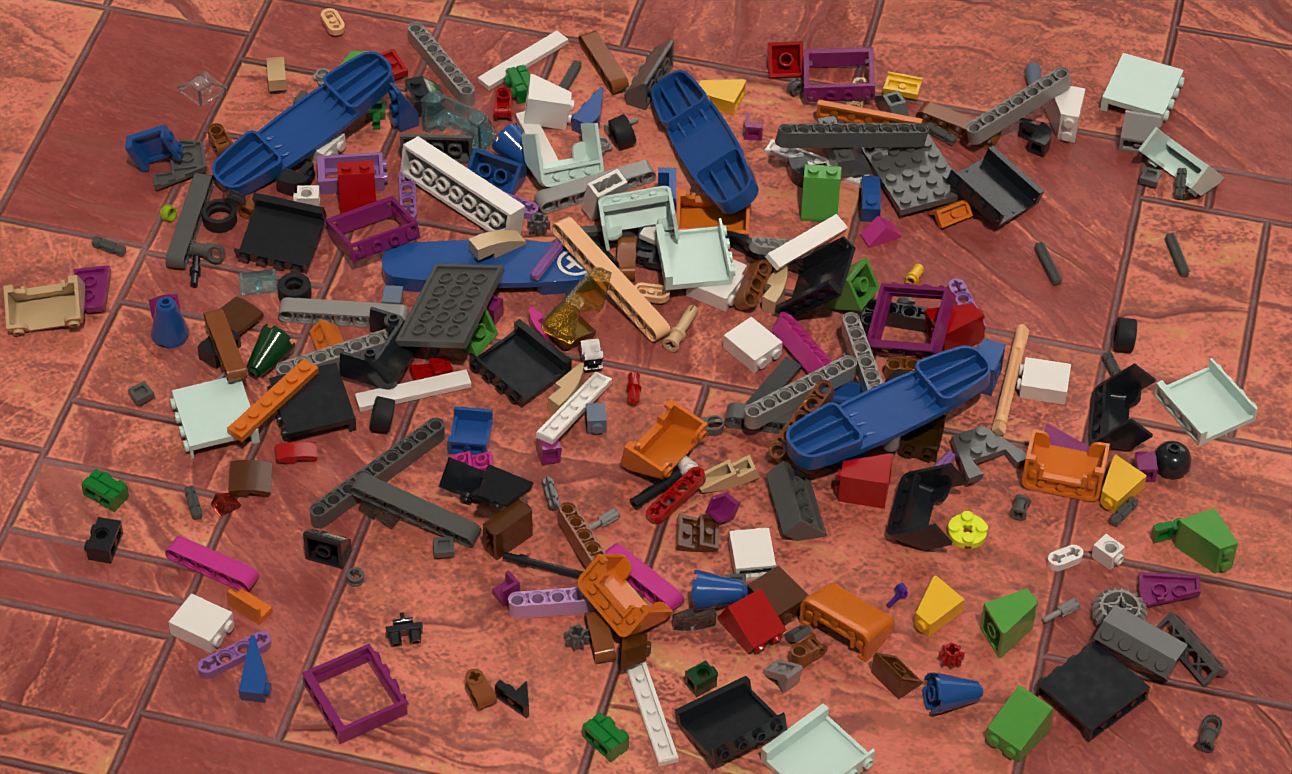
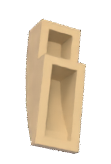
M284 57L266 58L269 91L287 90Z
M517 230L491 231L468 239L469 250L477 260L490 255L497 258L526 245V241Z
M787 265L778 271L775 269L765 285V294L762 297V310L773 315L777 313L775 311L776 305L783 302L786 293Z
M579 363L555 383L556 392L548 397V411L555 414L583 385L584 363Z
M750 455L733 463L729 459L704 471L706 482L700 487L702 493L726 490L760 478Z

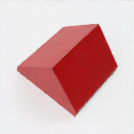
M803 41L768 42L767 66L769 78L804 76Z

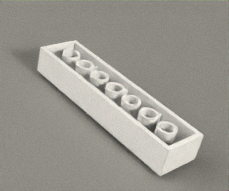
M419 136L403 144L400 168L403 176L408 179L411 178L412 182L414 180L415 184L488 232L517 230L521 235L525 205Z

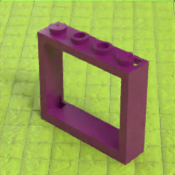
M874 47L804 49V102H818V100H875ZM869 66V83L809 85V67Z
M393 196L325 220L328 235L352 262L420 238L418 222ZM392 216L402 225L351 243L343 235L349 231Z
M892 282V284L881 283L867 335L872 353L929 357L942 352L956 295L950 288H945L943 285L933 287L928 284L916 286L912 283H906L905 285ZM893 296L942 300L931 344L881 340Z
M370 643L302 672L303 684L339 744L408 714L407 705L409 703L406 700V695L401 694L396 679L391 678L388 666L382 664L379 652L374 651ZM368 662L394 704L344 726L319 683Z

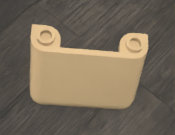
M78 275L68 276V282L61 280L59 284L32 288L21 286V289H14L13 285L3 286L6 329L13 333V335L20 336L24 335V332L63 326L78 327L83 323L86 290L85 282Z

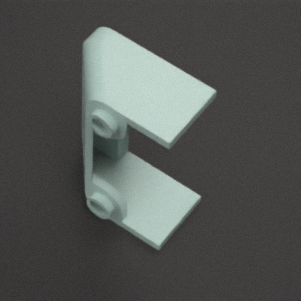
M581 123L583 141L573 145V158L543 163L538 134H521L525 163L541 186L553 187L604 172L598 123Z
M1157 127L1154 128L1139 148L1140 152L1150 158L1148 160L1150 164L1154 167L1159 165L1175 178L1178 168H1186V186L1189 187L1187 191L1195 197L1198 194L1200 196L1204 195L1220 184L1225 178Z
M668 186L603 196L598 200L606 251H610L609 240H618L622 236V230L663 224L664 231L674 229L676 239L680 238L672 192Z

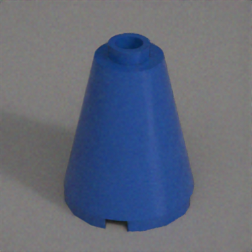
M511 123L499 132L498 136L500 138L497 142L493 141L492 149L506 158L526 164L521 134L525 133L518 123H515V125Z
M163 297L156 303L151 337L157 346L160 347L162 345L167 349L183 345L186 342V338L189 337V328L174 299Z
M701 570L694 571V574L697 575V579H693L692 602L697 603V606L693 607L694 611L733 604L748 596V586L744 585V581Z
M935 672L927 673L924 681H927V686L923 687V700L926 709L931 710L930 714H938L978 702L980 697L983 696V687L975 680Z

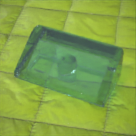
M275 269L239 273L241 296L278 292Z

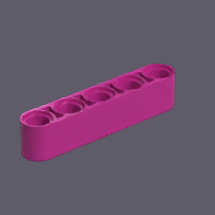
M786 312L780 313L772 327V331L809 374L832 362L792 315Z
M177 536L165 551L166 556L171 561L238 591L242 588L248 592L259 578V573L254 568L182 536Z
M615 543L605 551L606 554H624L632 564V573L626 579L627 582L652 604L664 602L674 611L684 603V597L678 589L619 543Z

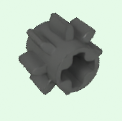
M542 213L531 215V220L527 221L530 233L533 232L535 235L546 234L547 229H550L548 216Z
M580 624L570 626L569 632H564L566 646H570L573 650L584 649L585 643L590 642L588 629H584Z

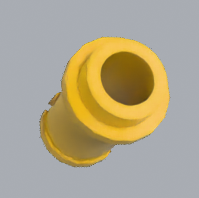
M914 264L912 270L906 274L905 282L917 285L920 276L924 272V267L921 264Z

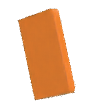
M966 199L951 202L928 211L929 215H935L939 228H944L973 216L969 202Z
M320 319L309 330L316 350L344 342L338 326L323 319Z
M242 588L237 593L231 589L227 591L228 605L258 625L273 613L271 606Z

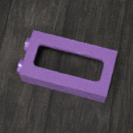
M382 152L317 156L320 194L339 193L338 178L326 179L327 175L338 174L337 162L374 160L376 191L385 190L384 183H388L387 172H383V170H387L386 159H382Z

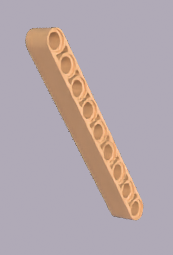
M566 217L552 225L555 237L650 341L655 342L669 334L670 326L667 321L571 217Z

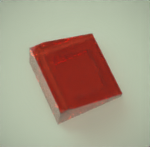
M216 493L211 502V506L219 516H224L241 507L235 496L228 493Z

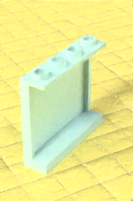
M1123 53L1102 96L1100 110L1107 112L1111 104L1135 112L1161 116L1159 127H1161L1163 122L1169 118V109H1173L1174 98L1177 99L1180 92L1179 87H1183L1185 78L1182 77L1183 70Z
M719 218L717 227L678 230L679 239H676L675 231H664L663 224H655V238L665 290L732 284V276H735V266L731 265L733 262L732 252H728L730 242L729 238H725L727 236L726 225H723L721 218Z
M1213 358L1209 360L1207 368L1168 385L1163 380L1155 385L1154 397L1198 446L1252 423L1256 419L1258 410L1256 404L1245 395L1244 391L1234 383L1233 379L1223 371L1222 367Z
M226 377L172 390L173 398L170 399L172 410L176 409L174 413L176 423L181 425L179 427L181 438L185 437L183 441L185 452L190 453L191 459L194 458L193 450L238 440L227 433V427L251 407L242 380L228 383ZM258 428L248 436L252 444L260 442Z
M823 703L762 747L761 761L775 774H859L873 766L875 750L872 749L867 752L828 716L829 708Z

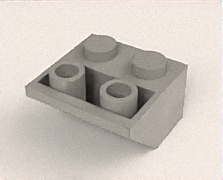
M1126 110L1119 150L1143 154L1139 151V148L1155 127L1159 129L1161 116Z

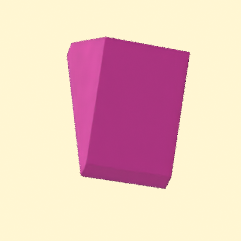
M877 216L860 234V237L867 247L871 248L899 239L901 234L892 222Z

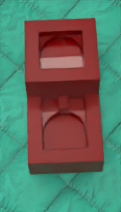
M448 357L429 358L428 364L410 365L409 372L413 381L452 373L453 368Z
M294 441L276 444L274 447L276 462L295 464L297 460L316 462L318 458L316 442Z

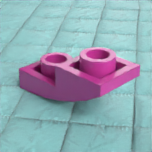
M530 307V327L549 341L550 332L546 326H542L544 324V316L541 312H537L533 307Z
M470 451L451 455L453 459L480 470L486 471L488 464L494 466L491 451L472 455Z

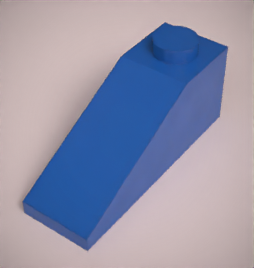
M862 176L861 222H872L877 216H880L881 212L880 176Z
M251 635L238 692L241 700L266 703L267 696L271 694L272 684L269 683L255 635Z

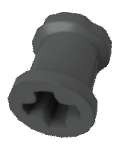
M1019 494L1013 499L1014 506L1010 510V516L1014 520L1023 521L1027 517L1026 511L1031 504V500L1029 497Z

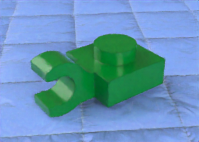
M378 101L368 110V118H373V129H380V118H386V101Z
M1182 518L1174 519L1173 523L1168 521L1153 525L1150 537L1153 544L1172 539V536L1177 533L1179 519Z

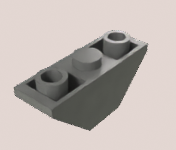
M899 91L875 96V102L881 111L909 116L906 101Z

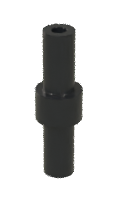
M197 255L193 256L189 272L191 276L190 286L194 288L198 286V277L201 275L200 257Z

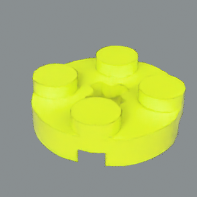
M964 511L950 520L948 524V537L959 548L965 549V546L971 547V549L978 548L986 541L988 525L979 516L974 515L970 511ZM964 529H969V530H971V533H970V532H966V533H965V532H964Z

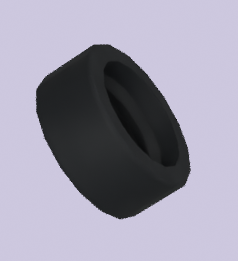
M214 199L203 206L201 211L203 225L207 230L222 233L231 230L236 225V206L227 199ZM216 212L230 214L228 217L220 220L210 218Z

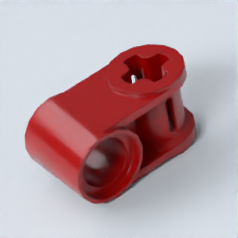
M500 87L496 90L494 119L509 118V120H512V92L507 87Z

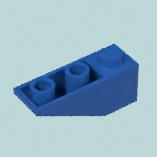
M391 82L390 91H388L391 99V104H389L392 112V117H390L391 124L400 133L419 126L418 111Z
M603 87L594 92L591 98L583 103L578 112L572 115L573 131L582 135L581 123H598V129L600 128Z

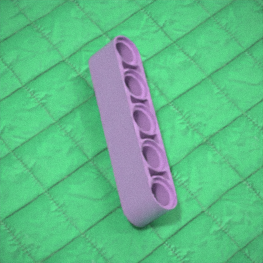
M579 587L513 592L508 597L509 615L517 619L585 614L586 612L597 611L580 591Z

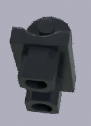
M404 612L400 613V619L392 620L393 626L385 627L386 639L389 638L391 647L401 646V636L408 635L410 644L421 643V634L423 633L422 622L413 623V617L405 618Z

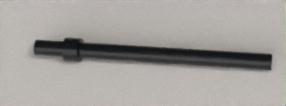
M504 552L503 560L515 562L523 567L531 566L574 578H579L583 571L532 559L524 554L516 555Z

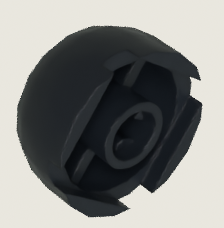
M1165 441L1154 451L1158 472L1162 474L1163 478L1171 480L1181 479L1184 477V474L1190 471L1191 454L1184 444L1178 441Z

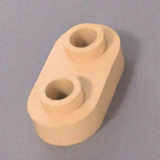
M328 8L321 12V21L329 34L339 36L344 33L345 23L335 9Z
M643 282L634 285L648 302L662 304L666 303L670 298V290H665L664 285Z

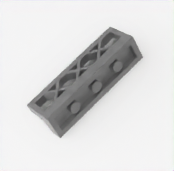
M1170 612L1156 626L1162 630L1170 622L1173 625V633L1169 635L1185 639V643L1188 646L1184 651L1185 654L1180 659L1203 686L1207 687L1217 676L1224 678L1229 673L1180 615ZM1189 652H1196L1198 654L1197 663H1190ZM1202 666H1208L1212 670L1205 679L1201 675Z

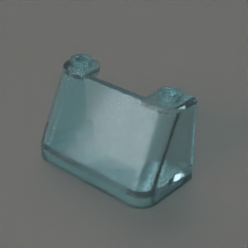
M436 91L428 92L421 99L423 131L431 133L432 129L439 128L443 132L449 127L465 135L474 136L475 148L486 151L492 147L494 140L497 142L498 131L485 113Z

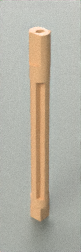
M1020 324L1016 328L998 409L991 430L999 436L1005 434L1018 373L1030 331L1024 324Z

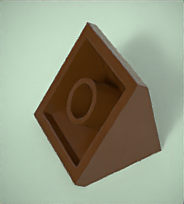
M882 653L874 654L872 674L898 700L923 683L897 656Z

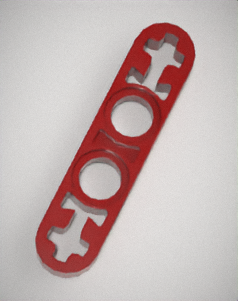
M701 467L691 468L653 502L646 511L648 521L652 524H660L706 482L704 469ZM682 486L688 487L685 492L678 491ZM667 499L675 500L669 505L664 503Z

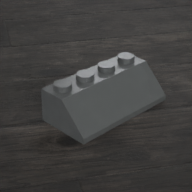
M669 40L655 47L651 54L647 55L646 62L640 66L639 73L633 77L632 84L625 90L627 105L643 110L648 108L652 101V88L660 79L668 75L673 68L674 40Z
M835 116L817 118V123H844ZM823 148L830 165L841 167V178L872 174V170L861 148Z
M400 134L401 159L403 144L418 136L460 164H469L474 148V136Z
M782 461L766 473L782 533L796 541L825 537L827 535L809 474Z
M1116 604L1105 617L1094 636V639L1167 681L1188 646L1186 643Z

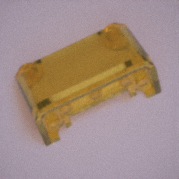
M603 267L591 269L567 291L543 318L541 323L542 331L568 344H572L576 338L575 331L580 310L587 313L590 308H597L596 311L598 312L603 309L612 272Z

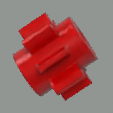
M952 642L946 646L942 645L938 659L943 660L942 666L951 669L957 665L961 666L965 652H960V645L958 646Z

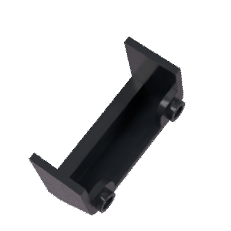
M371 307L370 332L374 333L386 328L393 329L380 350L368 348L363 350L359 356L341 351L340 375L383 389L395 388L420 351V347L399 346L395 341L405 320L398 314Z
M1134 363L1097 385L1092 392L1089 442L1110 444L1109 448L1131 450L1152 438L1153 434L1132 418L1129 419V408L1140 402L1141 390L1156 382V379Z
M448 457L438 487L460 495V500L472 503V500L490 503L493 507L503 509L504 506H510L530 492L534 483L488 464L486 471Z
M952 463L905 473L899 482L887 533L894 540L922 550L952 545V541L936 523L929 525L934 503L944 501L949 495L950 488L967 485L968 481Z

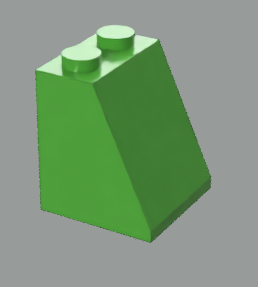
M805 164L801 221L823 222L835 214L838 215L841 167Z
M867 258L851 264L842 295L825 303V309L861 311L880 287Z
M487 308L467 347L458 349L468 354L473 353L477 357L498 335Z
M1213 508L1179 519L1174 545L1215 574L1221 571H1228L1233 567L1238 542L1216 509Z
M1028 588L984 603L980 629L998 658H1002L1033 629L1038 601Z
M1019 685L987 727L985 740L992 747L1002 751L1008 758L1019 763L1049 733L1053 707Z

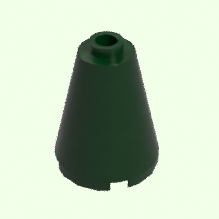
M265 324L258 336L246 366L247 372L254 378L263 377L295 348V343L291 344L289 341L291 337L276 326L269 328V324Z

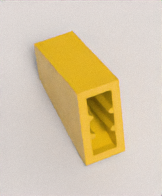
M701 80L699 85L719 112L734 116L746 94L747 80Z
M1114 455L1102 489L1100 504L1105 509L1116 513L1115 511L1129 497H1135L1144 489L1147 475L1119 456Z
M935 575L916 611L914 625L918 631L930 637L963 612L965 599Z

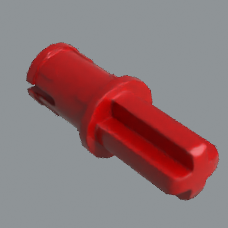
M630 372L626 387L629 404L637 405L640 402V392L642 389L640 374L634 372V377L632 378V372Z

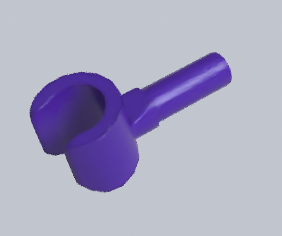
M899 583L894 588L897 594L886 604L888 608H891L900 598L904 599L907 597L908 591L904 583Z

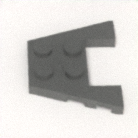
M185 139L178 141L183 147L181 160L177 161L174 156H171L172 171L153 174L155 190L191 178L195 173L207 172L203 141Z
M984 425L951 437L950 442L957 459L960 460L961 470L965 473V479L968 481V484L983 479L984 473L976 465L978 463L1005 455L1015 468L1025 465L1027 453Z

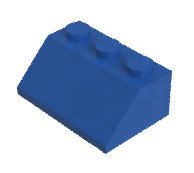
M473 148L467 167L498 189L515 195L520 189L528 171V167L524 163L479 148Z

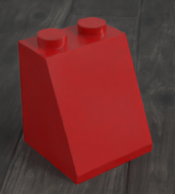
M374 160L337 162L340 213L342 214L376 202Z
M974 303L953 306L942 351L959 346H972L985 338L984 331L986 327L983 321L985 316L983 311L977 309ZM940 307L924 310L926 331L931 340Z
M888 453L843 461L842 469H838L836 478L838 481L835 493H839L838 501L885 509L891 479L893 454Z
M761 588L731 604L717 617L718 621L747 654L755 651V653L762 651L766 648L765 644L770 641L772 644L778 642L783 638L782 634L786 631L785 626Z

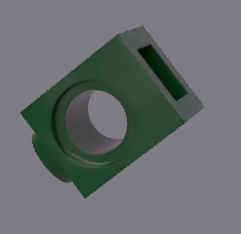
M705 660L685 671V684L697 698L717 687L718 672L714 666H710Z

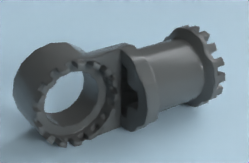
M191 240L189 245L191 247L188 250L189 256H203L214 263L220 262L226 254L224 247L209 242L206 244L197 243L195 240ZM213 249L220 251V258H215L212 255Z
M1209 714L1204 718L1200 729V739L1196 741V747L1199 748V751L1202 750L1205 753L1214 751V741L1218 738L1222 727V719L1217 717V715ZM1214 722L1217 724L1218 727L1215 728L1211 725H1207V723Z

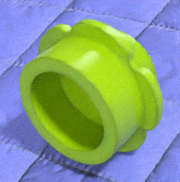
M165 205L160 211V216L164 222L174 221L177 216V210L172 205Z

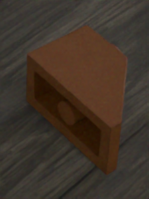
M637 633L630 637H622L621 669H627L646 661L647 654H651V641H647L648 634Z

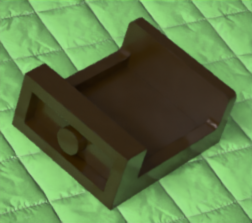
M942 415L902 435L898 455L936 462L944 433L946 415Z

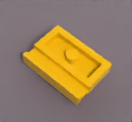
M888 71L883 94L899 91L902 97L917 100L923 78Z

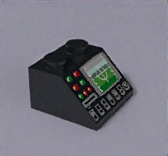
M423 76L405 79L406 97L418 111L419 117L449 111V106L439 84Z
M315 529L307 530L303 533L306 560L339 569L344 568L352 552L351 539Z

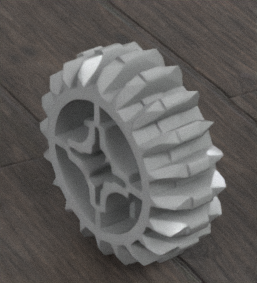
M1113 586L1111 591L1106 588L1104 593L1100 592L1098 597L1094 599L1091 611L1096 626L1102 624L1115 604L1142 620H1146L1147 610L1146 604L1143 603V598L1138 597L1137 592L1132 594L1130 589L1125 591L1121 587L1117 590Z

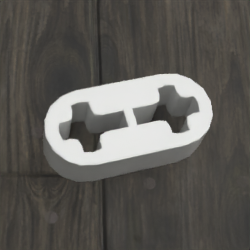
M1070 545L1050 553L1047 561L1048 568L1058 572L1078 565L1083 558V549L1078 545Z

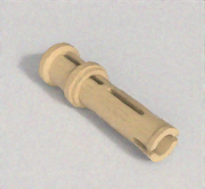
M689 305L676 327L671 328L669 336L663 341V346L666 350L676 352L679 349L680 342L686 337L685 332L699 312L696 306L691 310L692 305Z

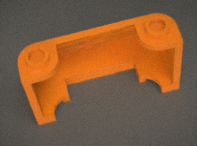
M677 189L676 219L678 230L717 227L719 218H721L723 225H726L727 231H733L749 237L750 204L738 212L726 214L722 213L707 196H696V193L693 192L691 196L686 193V189Z
M669 399L664 405L666 412L658 416L655 425L638 442L635 440L633 442L629 441L624 446L621 466L629 471L654 478H668L672 474L673 469L699 441L703 442L708 434L706 432L708 423Z
M1032 429L1025 459L1022 484L1029 490L1084 501H1096L1099 499L1110 444L1102 442L1092 443L1088 452L1050 445L1048 433Z
M598 554L579 576L578 587L619 636H633L668 619L673 611L666 603L655 602L649 607L627 582L626 579L632 573V564L624 554Z
M836 583L825 585L807 596L800 604V624L809 626L813 622L815 626L819 623L826 625L851 640L850 647L854 648L856 646L860 652L858 658L866 663L894 632L895 625L890 614L877 609Z

